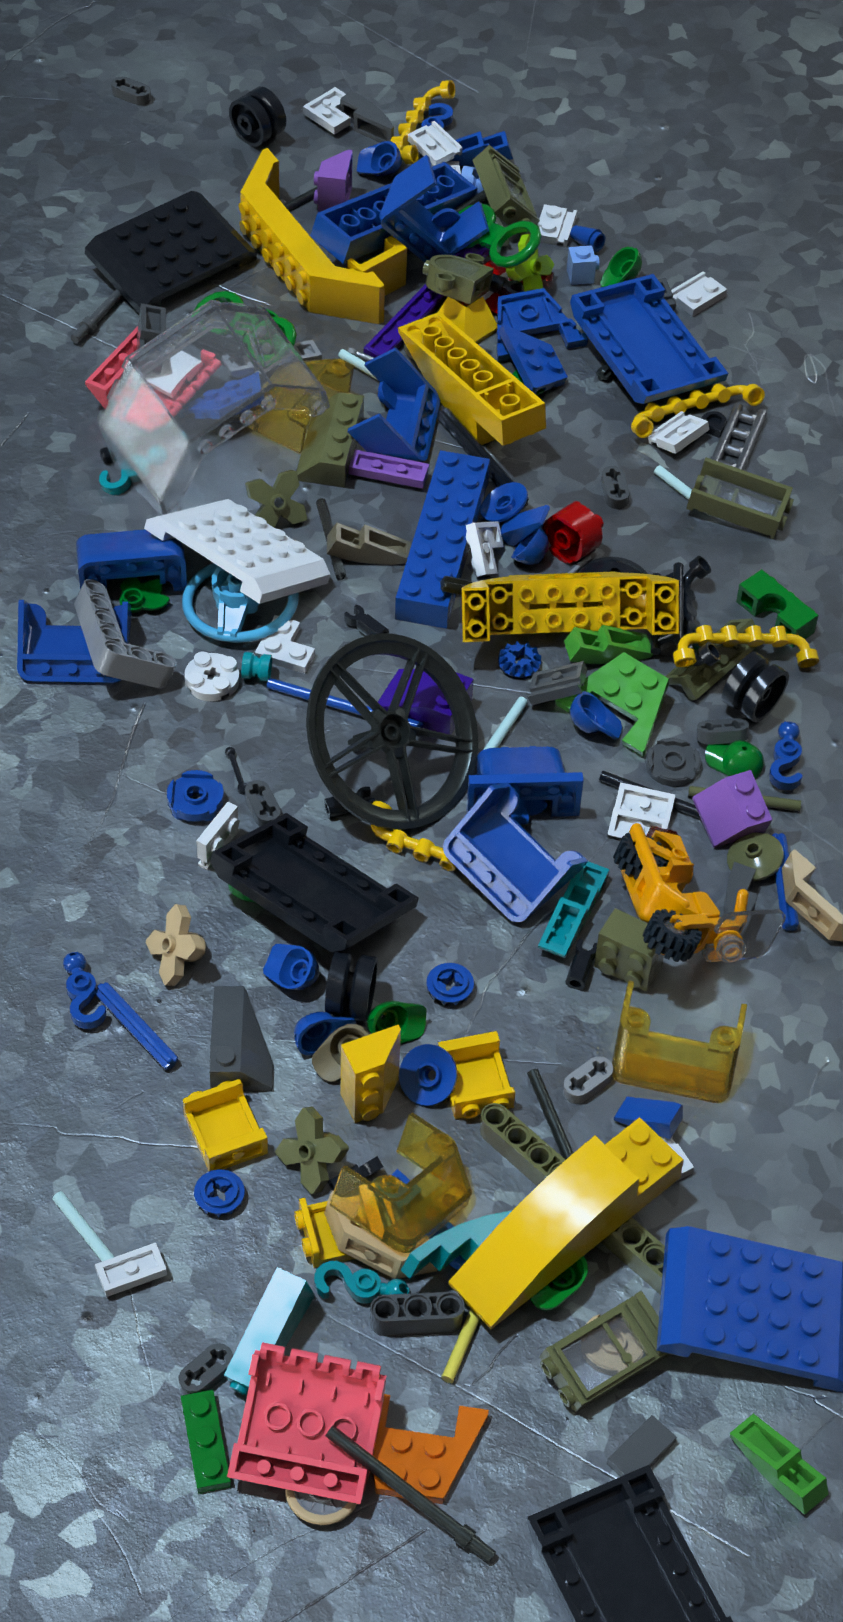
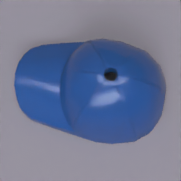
M385 141L362 149L358 156L357 172L382 177L393 174L402 164L399 148L395 143Z
M543 525L519 542L511 556L512 559L526 565L538 564L543 560L549 546V540L543 530Z
M585 691L575 697L570 707V717L580 730L589 734L602 731L614 740L619 738L622 730L620 719L597 697Z
M275 944L265 963L263 973L283 988L303 990L312 986L317 981L319 965L314 955L304 947Z
M314 1012L306 1015L296 1023L294 1029L297 1049L304 1055H313L332 1032L346 1024H356L354 1018L332 1017L327 1012Z

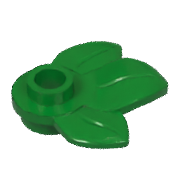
M129 577L121 584L122 595L119 599L120 605H122V601L129 602L131 613L141 610H159L170 601L169 597L161 594L162 584H160V579L140 583L136 577Z

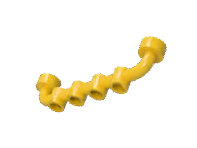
M452 80L441 81L440 86L430 89L423 97L414 98V110L406 112L407 123H400L398 126L400 136H393L391 138V142L395 143L399 148L405 164H414L419 159L416 145H409L408 134L415 131L416 126L423 122L424 112L429 110V105H431V100L439 95L443 99H453L455 97V84Z
M718 383L712 387L711 392L704 394L700 390H694L690 393L689 398L685 400L672 396L667 401V405L659 406L654 402L647 404L645 411L638 413L634 417L631 430L638 437L646 438L652 433L654 428L651 419L659 422L665 415L672 413L677 415L681 411L685 413L686 409L693 407L704 409L710 402L718 400L721 403H725L731 396L742 395L744 401L748 404L757 406L763 401L765 392L757 384H749L748 386L735 385L726 388Z
M702 625L696 628V633H689L683 636L678 643V650L673 653L676 667H688L696 663L694 649L688 648L690 644L703 646L705 643L711 642L713 644H723L725 647H732L737 644H748L749 647L772 644L773 647H782L792 644L800 649L796 654L799 667L808 668L819 663L817 650L811 649L809 643L803 637L796 634H786L784 626H775L769 630L770 633H762L761 627L754 625L747 627L745 633H737L736 626L728 625L720 629L721 633H713L710 625Z
M374 801L372 803L375 806L393 810L384 802ZM371 824L373 833L378 838L387 841L386 847L391 852L401 853L405 847L414 850L412 855L420 862H428L430 856L441 859L439 865L447 871L455 870L456 866L445 856L443 848L435 846L432 841L425 838L417 840L408 837L401 830L395 829L390 831Z

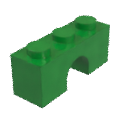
M762 569L739 584L736 602L754 617L762 612L772 611L777 613L775 626H784L786 634H796L806 639L815 633L819 615Z

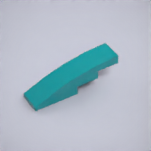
M588 861L581 871L571 879L564 896L560 897L538 944L539 949L566 958L609 876V869Z
M511 1211L485 1215L461 1223L434 1236L409 1254L401 1271L411 1279L430 1262L441 1271L459 1255L467 1261Z

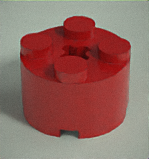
M574 501L553 514L543 524V530L551 544L549 547L550 552L564 563L579 561L601 545L604 522L599 515L594 514L580 502Z

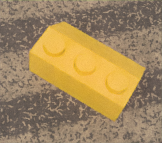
M399 1025L341 1044L340 1094L354 1123L362 1120L369 1121L382 1114L399 1080L401 1028Z

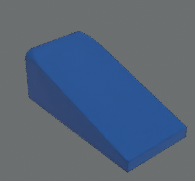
M544 505L516 514L510 519L505 520L500 529L502 539L511 547L517 545L543 525L550 506Z
M626 1097L614 1116V1121L630 1125L640 1117L659 1136L670 1140L683 1119V1105L670 1101Z

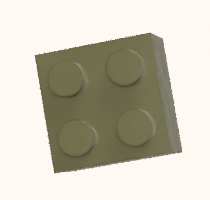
M615 908L599 932L594 967L604 974L613 975L625 981L632 987H638L647 991L662 968L664 955L656 954V949H650L648 947L649 943L644 942L642 935L648 923Z

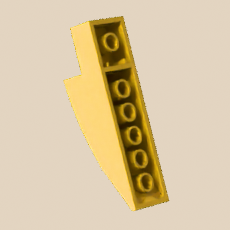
M437 312L398 327V332L423 377L437 391L442 405L457 417L481 445L497 440L504 446L546 429L545 402L444 314Z
M640 1117L606 1144L594 1135L548 1175L510 1212L448 1281V1284L492 1330L679 1180L682 1173L683 1159Z

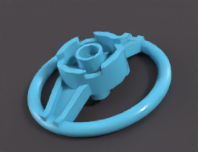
M212 563L197 572L188 582L182 596V608L188 622L203 635L223 642H250L272 635L290 620L297 609L299 593L288 595L287 605L277 619L261 628L241 632L246 615L255 613L260 604L240 592L241 580ZM211 575L213 598L216 602V607L219 609L218 629L204 623L196 615L193 608V596L196 589Z

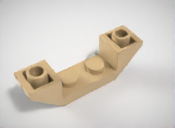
M794 849L782 867L786 902L828 940L843 942V914L807 884L816 867Z
M332 1191L324 1214L338 1250L394 1279L407 1277L401 1269L409 1254L430 1239L417 1234L406 1252L397 1245L386 1242L371 1234L368 1230L355 1226L354 1224L361 1205L347 1196ZM430 1262L416 1275L435 1272L438 1269Z

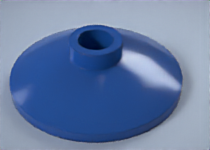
M517 482L506 483L495 488L486 496L481 504L480 512L482 517L488 522H502L515 516L527 502V489L524 485Z
M424 1044L413 1048L406 1054L400 1065L399 1081L405 1095L417 1104L431 1106L443 1102L453 1092L457 1082V1067L454 1059L449 1052L437 1045ZM431 1070H434L436 1073L433 1081L428 1078Z

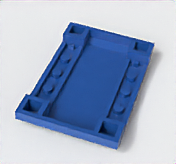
M654 274L574 294L570 300L573 316L633 400L642 404L726 381L729 374L717 357L709 358L664 299L666 290Z
M690 1226L669 1228L665 1237L656 1351L687 1358L692 1352L812 1379L814 1380L813 1386L843 1393V1262Z

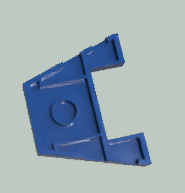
M544 288L498 296V362L512 360L499 334L502 325H507L527 335L559 330L566 349L588 344L587 335L584 332L581 333L576 328V323L563 314L561 306Z

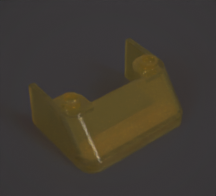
M628 980L612 1059V1077L617 1082L630 1086L712 1103L725 1101L729 1097L732 1088L747 1004H741L736 1028L729 1026L715 1028L711 1033L709 1043L649 1031L651 1020L648 1013L643 1009L630 1006L634 981Z
M413 1112L408 1116L396 1152L422 1168L423 1171L407 1184H404L392 1175H382L370 1182L344 1165L341 1168L330 1202L331 1207L392 1249L401 1253H411L464 1209L472 1195V1188L455 1141L449 1135L443 1133Z

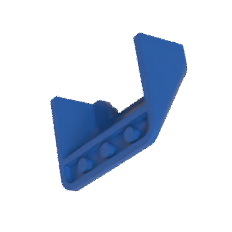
M25 600L18 601L17 671L21 678L30 682L117 683L121 681V679L103 675L95 669L81 626L46 625V612L41 606L29 604ZM122 601V605L114 607L113 610L124 642L129 644L131 605L129 602Z
M509 783L491 785L445 839L443 851L445 856L509 920L522 922L528 919L577 875L587 864L588 860L581 853L574 850L562 853L555 860L511 817L519 806V795Z

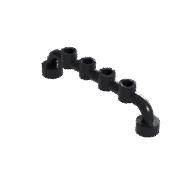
M697 556L689 562L690 569L684 575V636L689 633H696L697 628L694 623L697 611L692 604L696 597L691 590V584L696 577L703 579L711 573L710 565L701 556ZM707 642L701 647L698 644H690L688 647L694 649L696 663L693 666H702L704 664L712 666L721 660L719 650L711 642Z

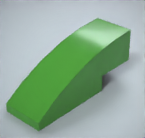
M602 625L597 632L574 627L564 640L569 659L572 662L584 661L587 664H607L623 652L636 660L651 658L653 655L647 634Z
M754 1413L730 1432L731 1439L754 1467L804 1515L829 1495L826 1477L802 1459L799 1448Z

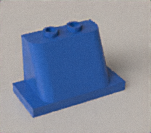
M530 746L484 749L477 756V775H469L466 813L469 812L491 785L509 783L517 791L519 800H551V817L579 816L584 782L583 772L565 773L560 751L554 747Z

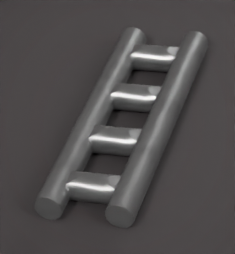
M735 403L711 459L745 470L767 412L760 409L756 415L742 411V404ZM737 422L752 424L750 431L735 428ZM731 437L744 440L743 448L728 444ZM724 453L739 457L737 463L732 464L721 461Z

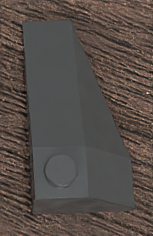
M214 986L210 1045V1088L217 1087L225 1081L240 1079L243 1084V1091H272V1060L245 987Z

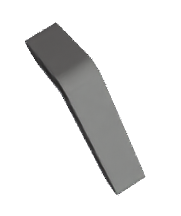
M86 579L78 593L74 606L95 669L109 677L155 688H165L177 665L176 660L169 654L125 643L107 589L96 580Z

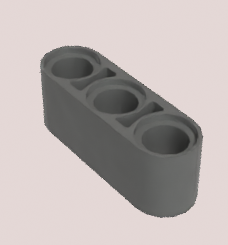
M454 1292L381 1295L371 1303L370 1326L373 1332L379 1336L453 1333L458 1331L463 1325L464 1300ZM453 1310L456 1314L446 1315L443 1311ZM418 1311L423 1313L424 1315L420 1317H414L410 1313ZM381 1313H388L391 1315V1317L385 1319L379 1317L378 1315Z

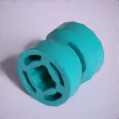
M244 652L241 678L251 679L258 676L260 681H268L272 671V655L263 654L259 658L253 652Z

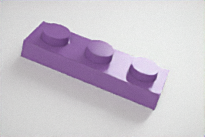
M356 449L349 465V474L422 489L429 473V464Z

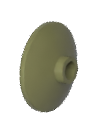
M761 832L751 833L737 839L727 854V863L730 871L734 862L756 869L754 881L764 880L775 874L784 860V850L779 840L770 834Z

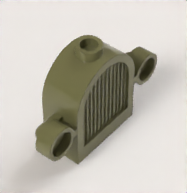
M468 253L465 255V258L453 255L433 256L430 260H426L422 272L427 275L426 286L432 291L471 304L489 292L494 268L483 265V256Z

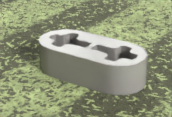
M601 1056L593 1057L565 1078L563 1084V1096L570 1103L581 1104L606 1087L611 1082L613 1075V1064L611 1061ZM594 1069L597 1071L605 1070L604 1075L599 1072L593 1076ZM583 1084L582 1091L578 1089L571 1090L572 1085L577 1088Z

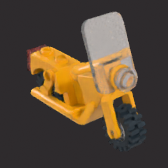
M635 823L631 826L629 833H626L625 836L623 835L613 855L614 863L618 864V868L622 873L638 918L648 923L642 935L644 937L643 940L645 943H649L648 947L650 949H656V954L665 955V959L669 960L672 957L675 962H679V960L686 962L687 959H691L694 953H698L702 949V957L707 962L723 961L725 963H732L744 959H757L769 951L785 922L786 915L779 909L746 911L749 893L746 889L738 891L734 912L726 913L722 917H719L720 911L707 893L703 891L682 893L686 884H689L692 880L694 864L691 863L683 841L676 831L651 826L647 835H645L642 825Z

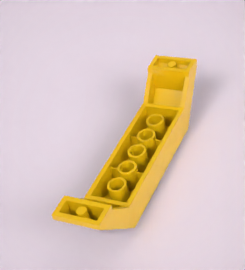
M268 148L263 149L240 191L241 202L239 203V210L241 212V221L239 226L243 235H247L253 247L261 252L265 262L270 263L276 275L284 280L288 290L293 291L297 296L298 302L304 305L310 313L373 324L384 323L385 285L373 271L365 273L337 267L330 261L279 200V160Z

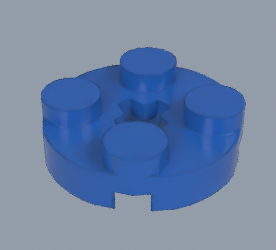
M201 770L186 771L175 782L173 779L167 788V802L173 817L178 820L192 822L212 821L217 816V812L222 808L224 802V791L220 781L218 783L213 779L212 774ZM193 793H199L200 798L192 799L190 797L193 796Z

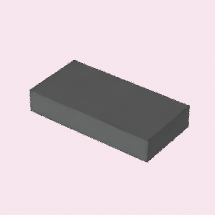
M651 1415L607 1459V1464L620 1476L647 1465L651 1467L676 1442L677 1436Z

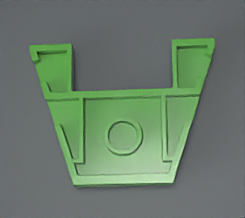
M623 652L586 677L584 686H581L582 692L585 691L593 694L602 702L636 721L622 739V744L641 757H644L669 685V678ZM577 695L556 699V705L570 713L571 704Z

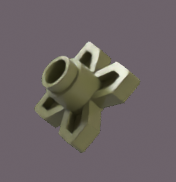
M288 470L278 473L273 486H270L260 478L245 483L248 498L259 502L260 505L255 516L265 519L266 523L275 528L280 515L291 524L307 520L305 506L290 499L300 485L296 471Z
M311 1106L302 1108L295 1119L298 1138H284L275 1153L285 1165L300 1163L301 1183L310 1194L322 1192L329 1181L326 1163L341 1162L349 1147L339 1135L323 1132V1117Z

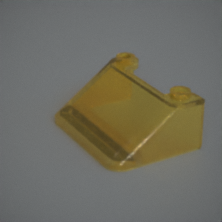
M341 359L292 361L281 364L262 386L264 401L241 411V423L263 436L297 453H301L304 447L306 427L310 422V413L307 407L301 403L318 382L338 392L350 393L354 365Z

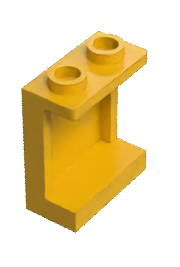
M392 235L384 239V252L362 264L357 263L353 258L347 260V269L365 273L373 271L385 285V296L406 285L407 247Z
M497 1031L438 1042V1046L449 1052L457 1067V1082L453 1092L448 1097L454 1119L475 1118L482 1113L485 1106L492 1103L501 1104L507 1109L514 1108L515 1090L514 1087H510L499 1052L500 1040Z
M240 1079L222 1082L217 1087L203 1092H193L183 1099L185 1119L208 1171L223 1170L268 1154V1137L264 1129H259L244 1096L243 1084Z
M373 1182L360 1184V1194L348 1196L354 1202L361 1205L354 1225L364 1228L371 1234L388 1242V1233ZM301 1198L299 1199V1210L294 1211L297 1229H303L305 1238L301 1239L305 1258L311 1257L313 1268H317L328 1261L344 1262L355 1259L339 1251L324 1214L328 1201L307 1205L306 1199Z

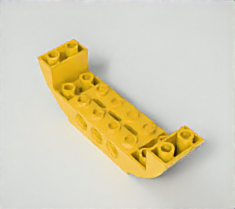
M620 572L509 575L508 577L473 582L462 587L463 642L490 641V635L571 632L574 627L598 631L602 625L623 630L647 629L652 635L679 634V580L670 577Z

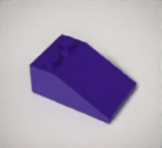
M398 669L378 701L386 711L389 709L404 669ZM413 669L406 689L400 701L399 706L401 708L403 706L415 669ZM423 671L408 718L423 722V728L452 735L455 725L447 700L437 684ZM456 672L472 701L474 679Z

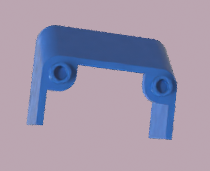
M427 155L395 176L379 215L381 226L424 263L436 255H454L489 232L483 207L479 201L461 214L454 209L445 208L433 215L416 200L437 185L431 161Z
M394 348L365 362L364 365L380 382L378 398L388 408L387 418L385 419L379 413L348 428L347 432L366 452L423 462L427 460L440 406L439 395L397 348Z

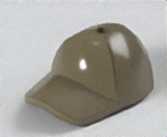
M346 1024L332 1032L312 1056V1064L316 1073L326 1081L340 1079L341 1044L370 1035L368 1031L358 1024Z

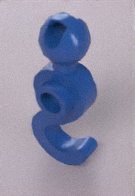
M444 103L429 105V116L434 117L423 120L421 127L425 125L430 126L435 121L444 129L445 126L452 123L453 109Z
M785 721L778 728L781 740L774 747L773 757L775 761L771 765L769 779L778 789L793 790L801 784L802 774L796 773L791 777H785L779 772L792 768L800 761L802 747L795 741L800 734L799 726L795 722Z
M71 952L63 960L64 969L67 973L72 974L66 981L67 994L72 999L70 1005L71 1019L79 1028L93 1029L104 1022L107 1016L106 1007L103 1005L99 1006L91 1015L81 1013V1010L95 996L97 989L96 980L92 974L84 971L86 959L83 954Z

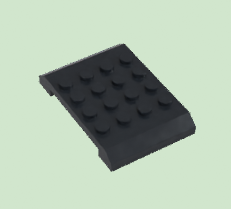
M195 191L187 192L96 235L85 247V255L138 313H140L141 303L161 307L163 299L232 265L239 269L257 259V252L201 193Z
M288 813L213 851L210 862L221 880L330 952L346 950L416 908L419 897L397 883L386 888L306 836L308 826Z
M650 1465L527 1517L526 1523L533 1544L572 1622H733L730 1616H725L663 1500L665 1493Z

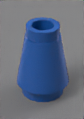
M575 225L570 231L572 239L582 246H592L593 251L596 252L603 248L606 237L600 229Z

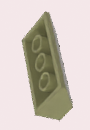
M339 392L314 407L296 470L299 481L345 488L349 474V465L357 441L347 431L348 428L363 421V395Z

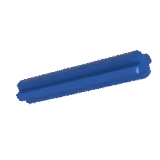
M774 833L772 836L779 840L784 850L783 863L775 873L782 928L785 931H795L799 925L798 913L785 900L782 867L789 857L787 839L783 833Z
M109 983L99 984L95 991V996L164 1069L173 1068L178 1061V1056Z

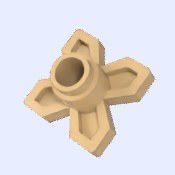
M175 904L167 913L166 931L154 930L146 939V945L150 954L162 956L159 974L163 984L168 986H176L184 976V961L194 962L201 959L206 949L205 940L197 933L188 932L191 916L186 905Z

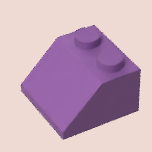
M346 150L322 161L319 171H315L314 185L318 186V190H315L314 204H318V212L350 199L352 191L353 150Z
M751 770L725 777L692 798L713 848L733 843L737 839L751 833H765L772 822V817Z

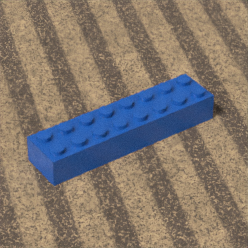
M446 162L432 167L437 185L416 200L434 215L445 208L455 209L475 196L478 188ZM392 183L318 212L310 237L343 264L347 263V260L350 258L355 260L383 248L384 239L391 236V234L381 226L379 215Z
M440 450L396 595L395 620L447 629L457 594L442 591L440 581L444 576L460 579L462 577L470 549L466 540V525L477 523L489 481L490 459Z

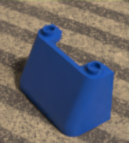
M144 529L87 534L80 537L76 542L80 589L86 579L96 580L107 589V579L159 575L160 584L169 581L173 584L174 592L185 590L187 585L185 554L182 542L176 538L162 541Z

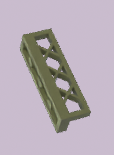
M752 618L730 620L724 626L734 625L737 628V633H745V629L754 626L755 623ZM714 644L721 654V660L712 666L704 664L702 666L676 667L665 677L669 678V685L681 684L689 700H697L756 647H749L748 644H737L732 647Z

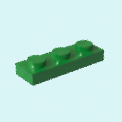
M208 1390L182 1395L181 1404L197 1493L230 1488L231 1481L227 1477L228 1465L214 1391Z

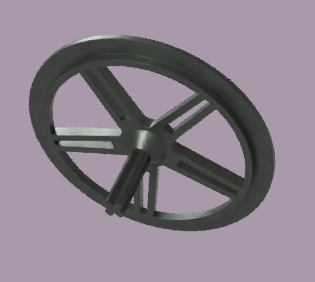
M381 633L367 635L344 645L326 661L318 673L311 689L307 706V739L317 772L333 797L359 819L386 829H414L428 825L447 814L465 793L468 787L469 775H473L478 753V729L472 702L461 679L447 661L436 651L415 639L403 635ZM374 655H390L407 660L388 711L357 682L346 668L364 657ZM414 665H416L403 706L401 708L399 706L400 701L406 689ZM423 671L432 678L446 698L453 716L456 736L410 725L408 715ZM344 681H345V682L359 695V697L373 710L372 712H370V710L361 702V700H360V699L353 693V691L344 683ZM333 685H335L371 725V730L353 735V738L348 740V745L350 746L330 758L324 734V714L330 691ZM416 734L454 742L456 747L417 741ZM406 746L455 753L453 765L445 783L432 798L417 806ZM371 748L335 769L333 763L350 752ZM379 750L385 752L399 810L381 808L362 799L346 785L338 773ZM397 760H399V766H400L402 781H401V777H400V772H399Z

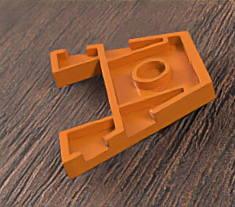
M384 1394L373 1456L430 1501L443 1504L462 1469L466 1457L474 1447L482 1427L485 1426L488 1420L489 1410L459 1405L454 1437L386 1427L390 1395ZM373 1474L376 1494L404 1498Z

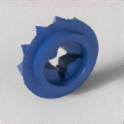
M517 641L514 645L507 643L505 649L500 650L498 663L500 668L510 676L528 677L539 670L541 655L538 654L537 647H530L529 642L525 645H520ZM520 655H524V658H522L516 664L515 659L518 658Z
M443 963L434 967L427 976V991L431 993L433 1000L438 999L443 1005L447 1002L457 1005L461 1000L467 1001L469 995L473 992V976L462 965ZM453 977L454 986L451 988V990L447 991L446 984H448Z
M222 1169L212 1170L202 1175L194 1188L197 1206H200L205 1214L213 1213L218 1218L221 1214H232L234 1209L238 1206L241 1207L245 1196L242 1180L233 1172ZM214 1186L220 1192L226 1191L225 1201L220 1200L218 1196L213 1197Z

